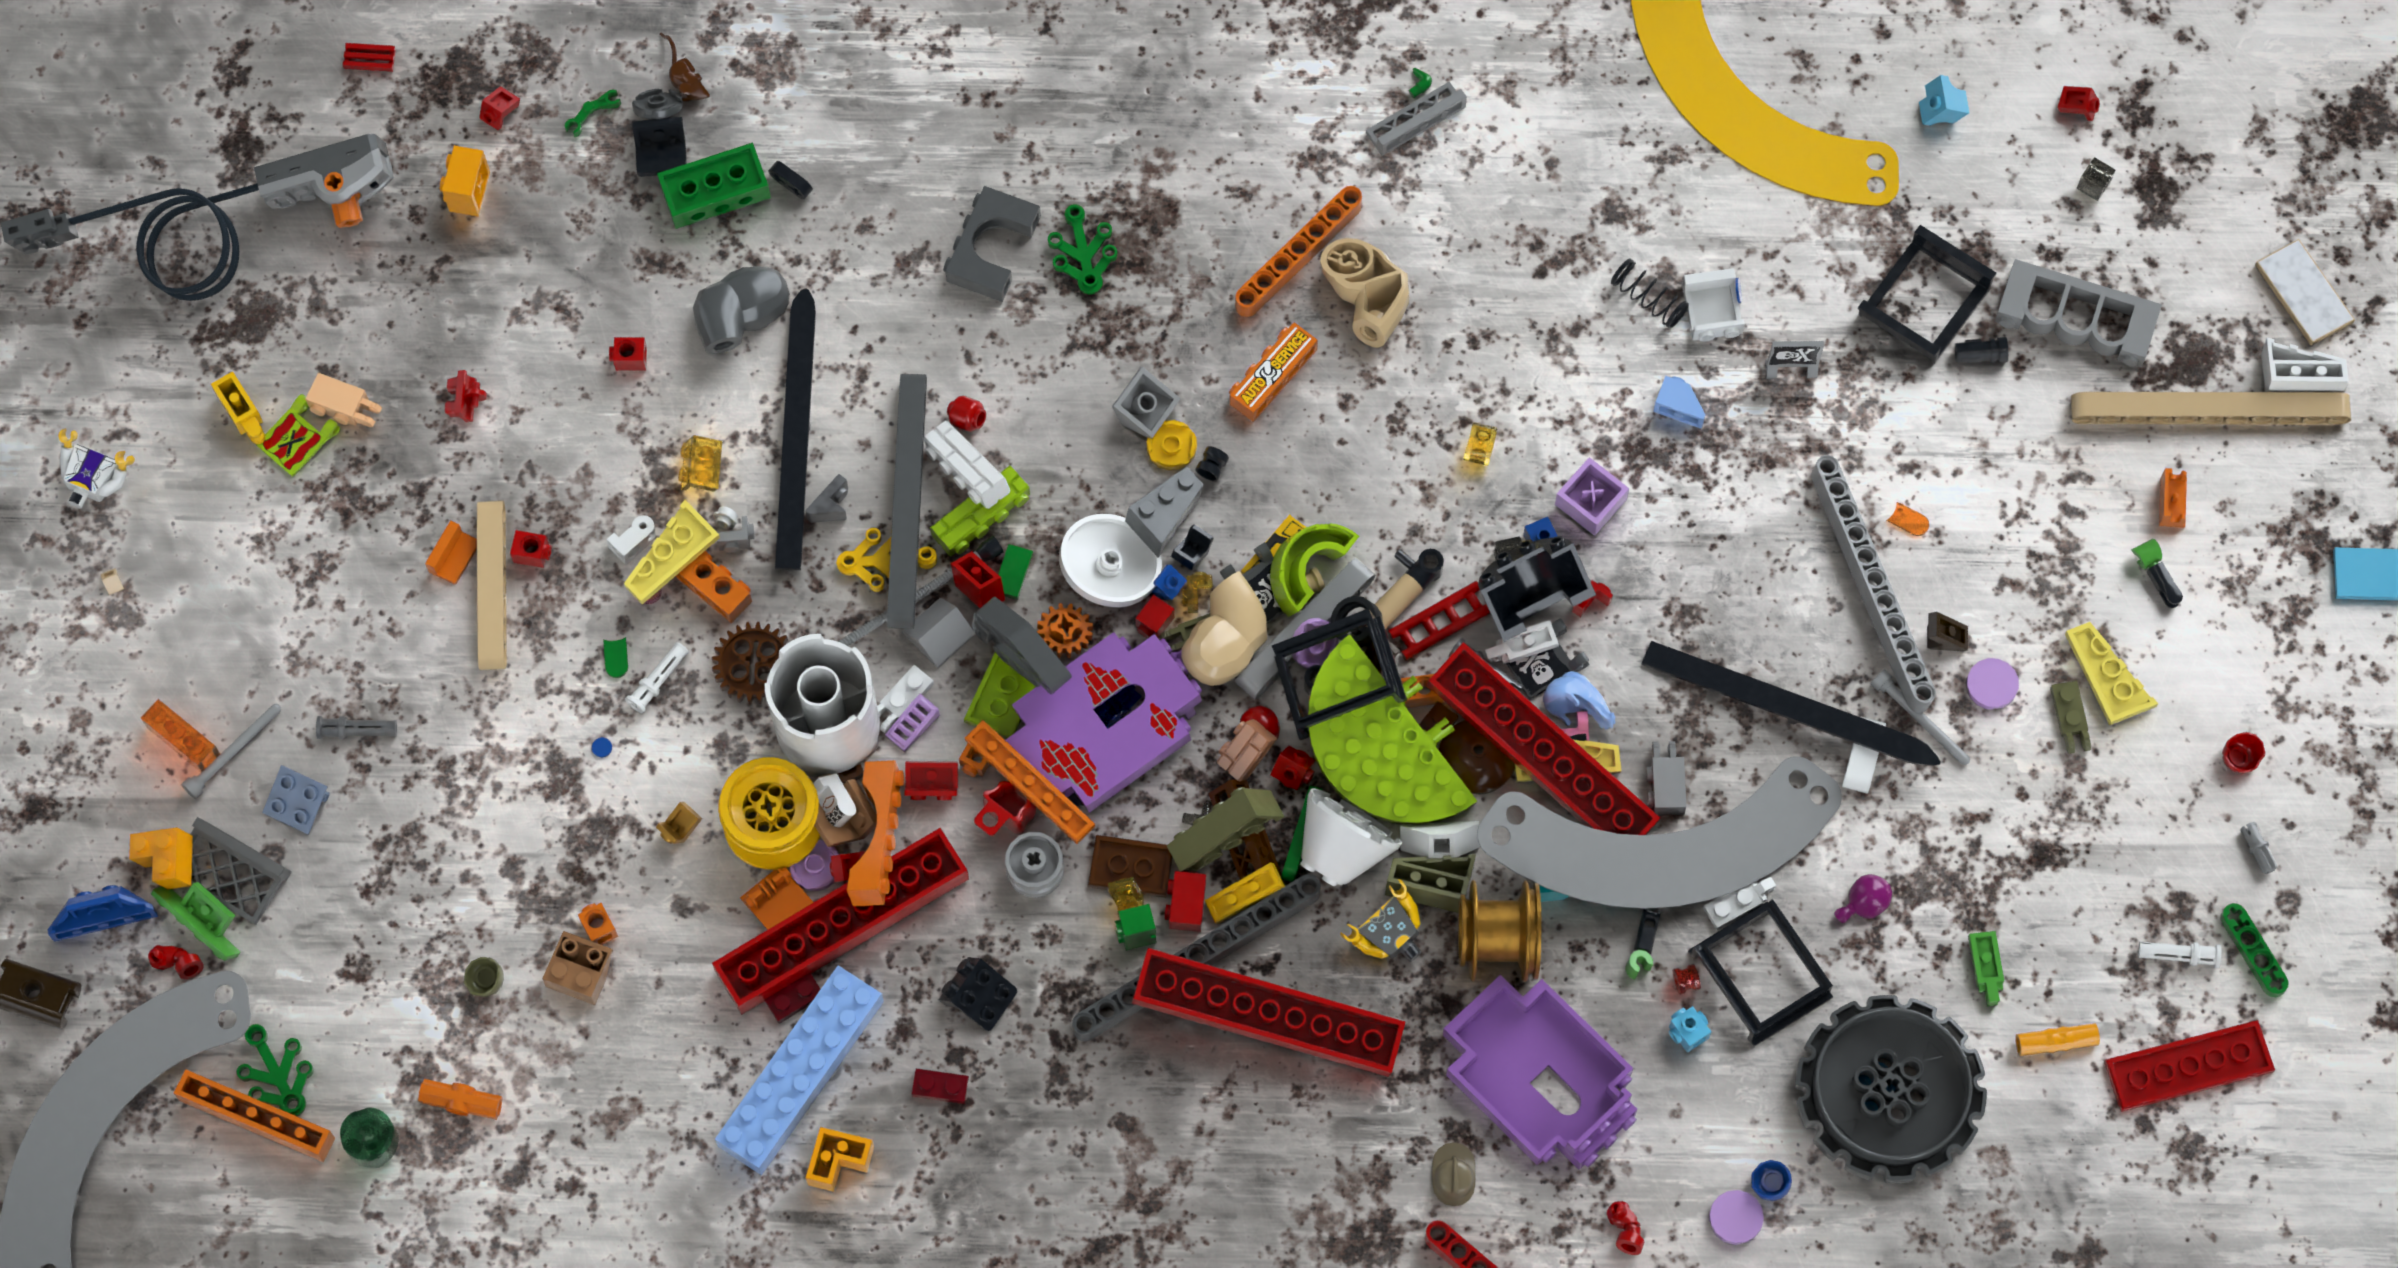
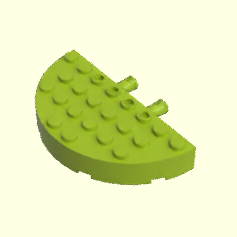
M1350 634L1332 650L1322 664L1311 691L1308 715L1386 686L1384 678ZM1413 675L1403 683L1407 700L1423 689L1420 683L1409 688L1417 682ZM1390 696L1308 727L1315 760L1328 783L1348 803L1372 817L1397 824L1432 823L1454 817L1477 803L1476 798L1437 749L1436 743L1455 731L1451 724L1444 730H1441L1449 724L1446 717L1428 731L1423 730L1404 706L1405 701L1398 704Z

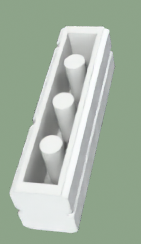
M945 420L936 427V430H932L924 436L927 446L924 450L932 461L937 459L943 472L947 476L952 474L957 486L961 490L966 488L969 497L976 505L981 503L985 508L989 509L998 502V499L1001 500L1010 493L1006 478L948 421Z

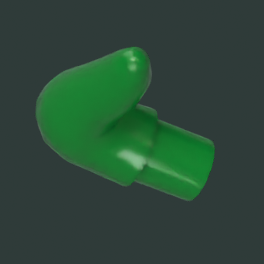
M1413 68V73L1420 81L1408 90L1413 98L1421 93L1423 94L1432 84V77L1417 68Z

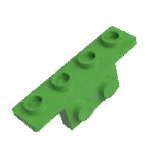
M199 882L193 883L183 899L173 889H166L164 887L153 889L151 895L157 900L158 904L169 910L176 920L193 932L196 939L204 942L216 957L224 961L238 957L240 951L223 936L235 915Z

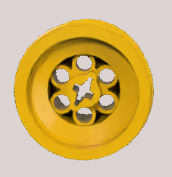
M763 757L744 763L728 777L719 797L718 813L729 847L745 863L765 870L787 868L808 856L820 838V834L814 826L819 810L817 790L809 776L795 764L780 758ZM767 803H770V806H772V816L770 817L769 813H767ZM786 803L793 806L790 810H786L783 807ZM751 812L756 813L755 818L747 819ZM785 820L788 822V825L783 828L779 827L778 823ZM762 825L769 826L766 832H760L759 828Z

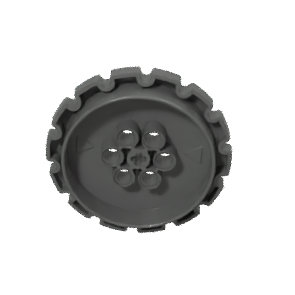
M1896 995L1870 996L1866 1002V1007H1861L1856 1001H1853L1835 1010L1830 1016L1832 1025L1827 1026L1820 1023L1808 1039L1804 1049L1809 1053L1810 1057L1800 1058L1795 1078V1088L1803 1091L1805 1096L1800 1097L1797 1101L1799 1115L1806 1129L1814 1128L1817 1131L1813 1142L1819 1150L1831 1161L1843 1158L1845 1160L1844 1169L1847 1172L1867 1180H1872L1874 1174L1880 1173L1883 1175L1885 1183L1912 1182L1916 1177V1171H1921L1925 1177H1930L1947 1168L1952 1163L1953 1159L1950 1152H1956L1959 1155L1963 1154L1978 1132V1128L1973 1124L1972 1120L1982 1119L1987 1100L1986 1088L1980 1087L1977 1084V1081L1982 1080L1985 1076L1981 1058L1976 1049H1967L1964 1046L1968 1035L1951 1017H1947L1944 1020H1939L1936 1017V1007L1914 998H1910L1906 1005H1902L1898 1002ZM1878 1059H1887L1890 1062L1891 1067H1881L1878 1063ZM1904 1067H1913L1917 1075L1908 1076L1904 1072ZM1861 1075L1868 1076L1871 1079V1085L1861 1084L1858 1077ZM1891 1085L1895 1086V1088H1896L1895 1091L1892 1090V1091L1889 1093V1092L1886 1090L1887 1086H1888V1087H1890ZM1910 1093H1920L1923 1101L1915 1102L1911 1098ZM1865 1102H1875L1878 1106V1110H1868L1865 1106ZM1891 1110H1900L1904 1118L1901 1120L1895 1119L1891 1114Z

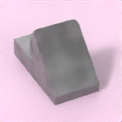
M838 474L805 510L809 522L847 519L846 511L836 503H840L848 494L847 479Z

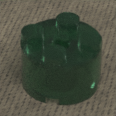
M369 1107L357 1112L354 1111L345 1118L340 1128V1138L344 1150L352 1161L360 1166L379 1168L388 1162L397 1150L399 1134L389 1117L379 1109ZM372 1135L374 1136L372 1140H370V1139H368L367 1141L365 1140V1137H366V1136H368V1137H371Z

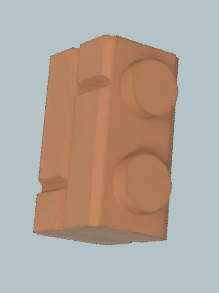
M1254 719L1246 722L1242 721L1233 732L1236 735L1231 742L1227 741L1219 750L1221 756L1217 760V764L1240 782L1249 778L1277 740V737Z

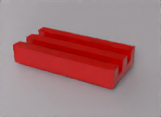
M345 43L344 69L393 72L396 55L395 46ZM350 59H363L366 61H389V63L350 61Z

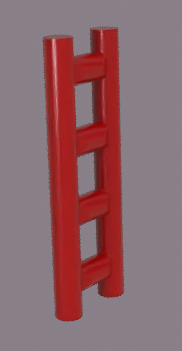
M1477 581L1388 630L1392 640L1400 636L1407 646V649L1401 651L1406 661L1490 613L1487 605H1482L1475 595L1480 590ZM1466 598L1474 611L1460 618L1453 605ZM1444 611L1451 624L1438 630L1431 618ZM1422 623L1430 636L1416 643L1409 630Z

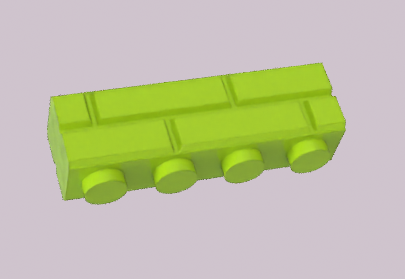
M1009 465L1001 472L1006 478L1010 493L1001 500L998 499V502L989 509L985 508L981 503L976 505L969 497L930 527L932 537L949 556H953L955 553H963L969 547L970 541L975 537L980 539L985 536L989 531L988 527L995 522L1001 523L1008 517L1009 511L1015 506L1019 508L1029 500L1030 488L1012 466Z

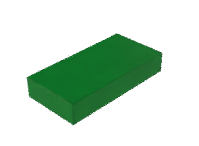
M1008 544L998 574L1002 580L1005 597L1015 600L1019 599L1033 557L1032 550Z

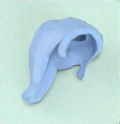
M1570 671L1562 677L1554 679L1544 692L1543 703L1545 709L1565 722L1567 726H1570L1571 721L1565 716V713H1575L1581 710L1587 711L1601 729H1612L1616 723L1615 715L1608 709L1601 693L1585 676L1578 672Z

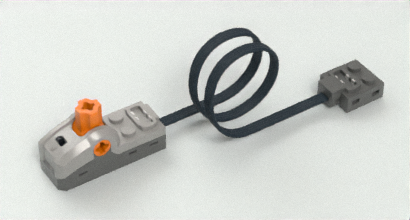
M365 134L254 167L257 179L256 184L208 198L189 189L176 188L76 217H71L67 213L53 216L51 210L45 209L1 222L0 224L5 243L24 254H33L39 251L38 248H53L64 244L66 241L79 238L76 224L167 197L187 195L164 201L146 216L138 232L136 252L143 274L154 286L176 299L196 301L209 298L222 291L234 277L239 263L240 251L236 230L226 213L214 203L259 190L260 196L264 198L268 206L272 209H281L293 206L299 200L311 201L317 195L332 207L337 227H352L363 221L360 210L361 204L380 192L391 182L394 175L386 143L376 134ZM191 202L172 209L156 223L149 236V240L147 243L146 265L144 257V243L146 234L152 222L156 219L158 215H160L166 209L177 204ZM208 205L215 214L222 233V253L215 270L198 284L184 288L166 287L161 282L154 263V250L160 232L174 217ZM229 233H230L231 242H232V257H231L230 266H229V268H228V270H227L225 276H224V277L222 278V280H221L218 284H216L214 287H212V288H210V289H208V290H206V291H204V292H200V293H196V294H190V293H194V292L203 290V289L207 288L208 286H210L211 284H213V283L220 277V275L222 274V272L224 271V269H225V267H226V264H227V262H228L229 252H230V238H229Z

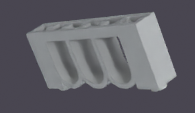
M2015 259L1995 322L2008 329H2019L2020 325H2022L2027 331L2038 335L2047 334L2054 330L2059 340L2068 345L2076 346L2088 341L2090 347L2101 355L2113 356L2118 354L2117 360L2122 361L2125 365L2142 367L2162 304ZM2033 286L2062 294L2056 315L2051 319L2039 320L2029 312L2028 301ZM2068 296L2096 305L2090 326L2085 330H2072L2064 324L2062 314ZM2102 307L2130 315L2126 332L2122 339L2114 342L2107 341L2098 334L2097 322Z

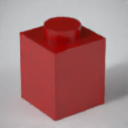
M1153 595L1135 618L1137 631L1147 639L1154 634L1159 639L1161 633L1167 629L1175 618V609Z

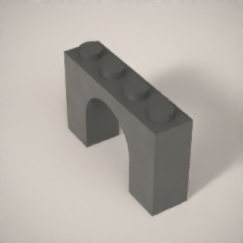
M984 186L981 194L977 193L973 200L972 207L974 209L972 214H967L963 223L962 236H957L953 245V250L955 251L952 258H947L943 271L946 273L947 282L1003 302L1012 282L1011 270L981 259L974 250V244L982 233L992 228H1005L1032 238L1040 220L1041 211L1039 205Z

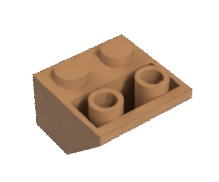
M563 931L542 978L545 986L595 1005L606 982L613 950Z

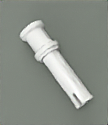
M676 642L647 678L639 681V686L631 696L627 695L625 701L628 705L643 714L646 710L645 706L650 700L659 695V687L689 653L688 649L681 643Z
M2140 941L2138 958L2189 962V965L2192 966L2204 964L2214 965V968H2219L2221 963V945L2217 944L2215 947L2199 946L2198 943L2194 942L2190 946Z

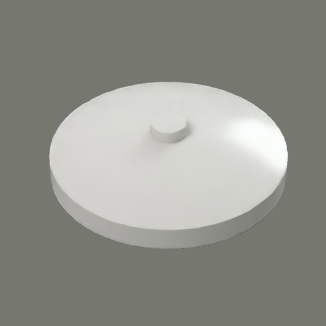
M1112 514L1091 515L1071 526L1060 546L1059 564L1068 584L1085 599L1107 607H1126L1142 601L1155 588L1153 582L1161 573L1162 559L1161 555L1158 558L1125 522L1126 518Z

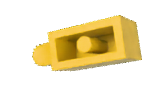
M232 371L211 383L217 398L240 434L246 433L253 444H262L266 440L265 433L260 426L263 420L234 372Z

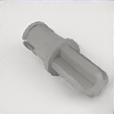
M2256 822L2246 824L2248 828L2243 826L2240 831L2250 847V854H2254L2264 874L2275 871L2277 864L2268 849L2269 843L2264 841Z

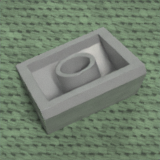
M1140 367L1112 408L1122 426L1151 439L1181 398L1144 367Z
M941 598L915 620L914 629H904L902 631L937 668L975 635V632L958 608Z

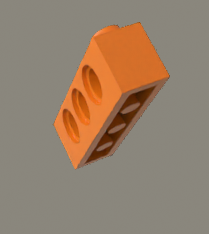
M704 551L675 577L732 624L751 604V589L743 581L739 580L737 582L730 577L732 575L731 572L721 564L718 567L712 562L713 558L711 555ZM703 571L711 573L707 578L698 577ZM721 587L730 588L726 594L717 593Z

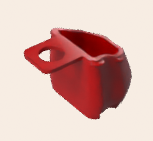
M1001 781L993 790L984 791V807L974 818V823L990 836L995 835L1003 825L1013 833L1021 834L1034 819L1036 806L1009 781ZM989 813L998 820L997 824L992 827L986 826L983 823L985 814Z

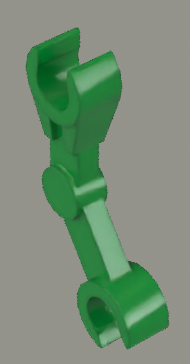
M609 90L597 100L586 101L576 117L566 121V132H568L571 126H577L573 132L574 137H577L582 132L581 125L594 111L618 108L621 105L620 99L615 101L609 100L611 97L618 96L617 90Z

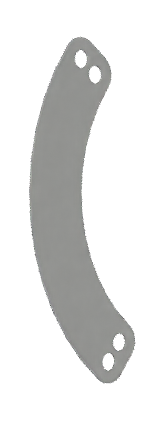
M1795 756L1781 762L1768 780L1739 806L1708 823L1688 830L1657 835H1629L1597 830L1570 821L1548 810L1523 793L1508 792L1501 795L1480 822L1477 830V839L1481 849L1487 855L1516 874L1558 893L1579 900L1616 907L1644 909L1678 907L1712 900L1732 893L1771 874L1795 857L1820 833L1840 807L1842 794L1838 783L1830 775L1808 759ZM1799 770L1806 775L1807 784L1804 788L1796 789L1791 786L1789 775L1792 771ZM1821 786L1827 791L1828 799L1826 803L1818 805L1811 800L1810 791L1813 787ZM1510 806H1518L1523 810L1525 816L1522 823L1514 825L1507 820L1506 811ZM1497 826L1505 827L1509 831L1510 839L1505 845H1498L1491 838V832Z
M220 971L188 981L155 996L127 1013L105 1030L72 1062L52 1087L35 1114L18 1149L7 1182L0 1215V1268H42L46 1264H53L56 1268H71L70 1241L76 1198L85 1170L97 1145L124 1107L157 1077L192 1056L208 1049L234 1042L246 1033L250 1025L251 1013L247 985L239 974L232 971ZM222 985H229L233 989L232 999L225 1004L218 1003L215 999L216 990ZM226 1010L234 1011L237 1016L235 1025L229 1029L221 1028L218 1023L220 1014Z

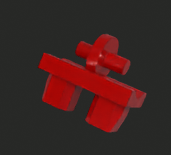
M459 370L457 377L447 379L448 392L452 395L456 394L455 400L445 403L444 411L450 417H460L465 422H473L474 408H478L479 401L486 400L487 393L480 389V383L477 382L476 378L467 375L466 370Z

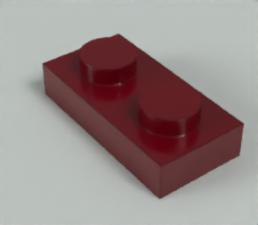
M811 973L765 999V1003L780 1024L808 1007L821 989Z
M916 1068L912 1097L965 1104L969 1076Z

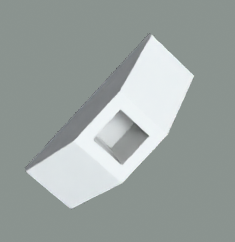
M1479 821L1400 824V840L1402 842L1400 850L1426 857L1427 859L1443 858V856L1451 855L1452 858L1459 857L1479 848L1477 839Z

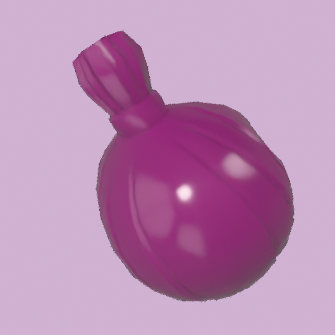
M1867 874L1861 876L1855 881L1849 891V903L1846 904V907L1837 909L1834 912L1835 917L1841 923L1847 922L1855 913L1867 919L1877 917L1891 903L1892 889L1890 884L1878 875Z

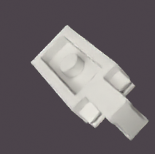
M1548 620L1527 627V631L1506 642H1503L1502 638L1495 641L1497 646L1485 650L1487 661L1493 663L1502 660L1503 664L1511 663L1559 647L1551 621Z
M1771 877L1759 883L1756 881L1740 890L1718 897L1704 905L1703 909L1716 930H1719L1761 906L1763 902L1767 901L1766 894L1774 891L1776 884Z

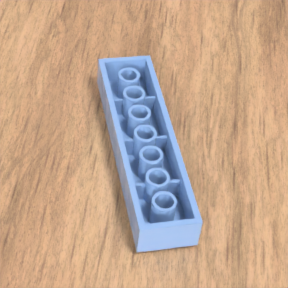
M838 965L716 1136L717 1146L762 1175L883 1004L882 993Z

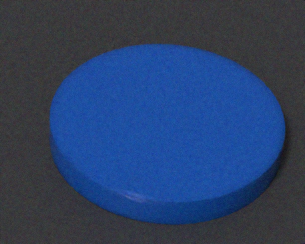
M598 738L592 744V751L597 757H606L612 751V743L607 738Z

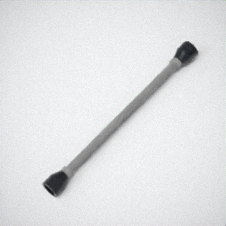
M991 536L983 541L973 553L984 562L993 560L1004 553L998 540ZM952 568L950 571L948 570L939 576V578L937 577L928 583V585L926 584L925 587L923 586L917 590L916 603L918 600L920 601L926 597V595H929V593L931 594L937 588H940V586L942 587L948 581H951V579H954ZM887 610L870 620V622H867V624L865 623L859 627V629H856V631H853V633L851 632L845 638L839 640V642L849 646L854 641L856 642L857 639L859 640L865 636V634L867 635L868 632L870 633L879 627V625L881 626L882 623L887 622Z

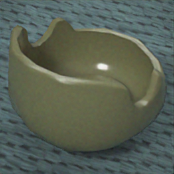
M480 957L471 961L465 969L463 983L471 994L488 997L496 994L502 987L504 973L496 960L490 957Z

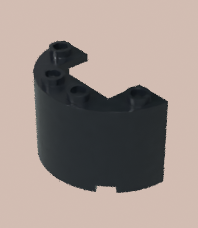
M1563 536L1536 541L1528 539L1509 552L1499 553L1495 557V561L1479 577L1478 582L1481 594L1503 642L1527 631L1522 620L1565 598L1574 607L1596 595L1574 543L1563 538Z

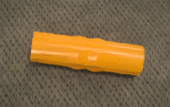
M2096 1023L2048 1028L2042 1031L2020 1033L2015 1036L2016 1049L2019 1056L2055 1053L2076 1048L2098 1046L2100 1044V1035Z

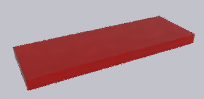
M2258 1020L2104 1061L2121 1112L2275 1071Z

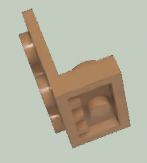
M855 779L847 780L843 784L856 807L855 815L844 826L835 827L830 824L826 818L825 811L819 803L818 816L814 826L827 847L865 839L877 825V814Z

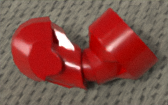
M156 945L148 953V959L153 968L165 970L175 965L176 972L184 980L196 977L204 968V964L197 954H189L183 948Z
M1624 1201L1613 1202L1607 1210V1217L1612 1225L1625 1230L1619 1233L1616 1247L1629 1255L1641 1254L1645 1241L1641 1236V1225L1637 1221L1636 1215L1631 1211L1628 1203Z

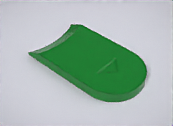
M626 637L616 641L603 639L606 672L613 678H620L628 671Z

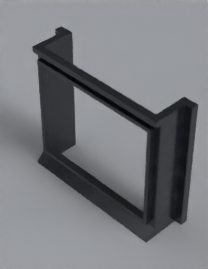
M1919 225L1914 232L1912 243L1869 300H1863L1858 306V315L1872 321L1927 356L1935 364L1990 291L1993 278L1997 272L1927 228ZM1919 250L1976 285L1934 343H1931L1876 308Z
M1369 608L1271 645L1276 655L1274 656L1300 741L1310 737L1308 727L1390 696L1398 704L1407 701L1382 617L1375 618ZM1368 625L1386 686L1304 716L1286 656Z
M1773 899L1765 902L1688 950L1693 960L1699 957L1750 1032L1747 1039L1753 1047L1833 998L1831 994L1833 985ZM1769 914L1819 987L1760 1023L1711 949Z

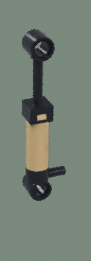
M1431 548L1424 550L1416 562L1401 549L1395 553L1394 557L1407 567L1408 570L1375 603L1382 613L1385 630L1432 581H1436L1442 575L1444 558L1438 550ZM1430 561L1434 562L1437 567L1430 569L1424 564ZM1368 625L1351 631V633L1358 636L1366 630ZM1321 665L1311 666L1305 672L1304 688L1310 696L1314 685L1310 681L1316 678Z

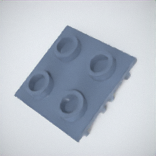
M281 765L262 813L309 834L322 801L326 802L329 798L330 793L326 791L328 786Z

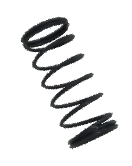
M1631 258L1627 259L1613 275L1611 284L1616 286L1620 283L1621 292H1626L1632 288L1631 300H1637L1643 296L1641 308L1644 309L1653 305L1652 316L1656 317L1664 313L1662 324L1671 329L1684 316L1689 303L1683 301L1679 304L1665 323V316L1671 305L1678 298V295L1672 299L1665 309L1654 315V309L1668 287H1665L1653 302L1644 307V299L1648 291L1656 283L1657 278L1651 282L1642 294L1632 298L1635 287L1646 274V270L1641 273L1630 287L1622 290L1627 274L1636 264Z

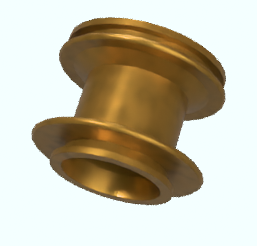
M1472 880L1470 884L1469 899H1466L1465 894H1460L1458 917L1459 965L1464 967L1465 962L1469 963L1471 981H1474L1476 978L1477 961L1518 962L1524 982L1528 980L1529 974H1532L1533 979L1539 978L1541 960V896L1538 883H1534L1533 889H1529V884L1525 880L1522 884L1521 895L1518 900H1478L1475 880Z

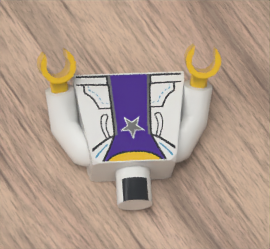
M65 428L59 432L58 438L64 443L61 445L60 452L61 477L67 488L73 491L68 499V503L81 509L87 497L100 502L104 497H108L121 489L128 472L127 466L132 465L135 461L133 455L127 456L126 461H124L125 451L117 452L115 458H112L78 443L73 446L72 442L77 439L78 433L75 430L71 431V438L68 439Z

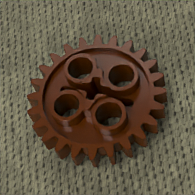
M746 622V629L742 630L739 625H736L737 633L733 634L728 630L729 639H719L723 647L714 648L715 653L719 656L712 657V662L717 664L712 667V671L717 674L715 681L716 683H721V691L729 689V698L737 694L739 703L746 697L749 705L752 704L754 698H757L759 704H762L763 697L766 696L765 683H767V680H761L759 677L763 673H770L771 668L779 658V650L786 645L788 637L787 635L780 637L779 628L771 632L770 624L761 629L760 622L756 623L755 628H751L749 622ZM758 642L756 652L758 662L755 663L754 668L755 679L753 684H749L752 676L750 664H753L754 643ZM741 646H746L749 648V650L744 654H739L736 652L737 649ZM767 648H772L775 650V652L770 656H765L762 654V652ZM740 670L746 672V675L742 678H735L733 676L735 672Z

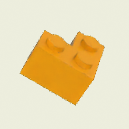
M178 827L130 834L129 859L145 868L152 867V882L166 889L191 886L193 836Z
M820 1127L806 1174L808 1186L834 1192L841 1167L867 1173L874 1151L873 1141Z

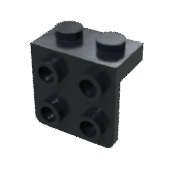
M682 117L632 121L638 176H655L657 173L687 164L686 138Z
M968 957L958 965L954 978L942 988L943 994L938 1000L945 1006L958 1008L982 1029L990 1031L1017 994V988L981 958Z

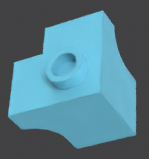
M1940 75L1925 85L1927 97L1919 101L1923 125L1931 126L1941 122L1954 124L1969 114L1966 91L1955 88L1948 76Z

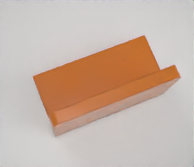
M450 520L425 563L428 572L454 585L457 584L477 550V539L462 532L460 525Z

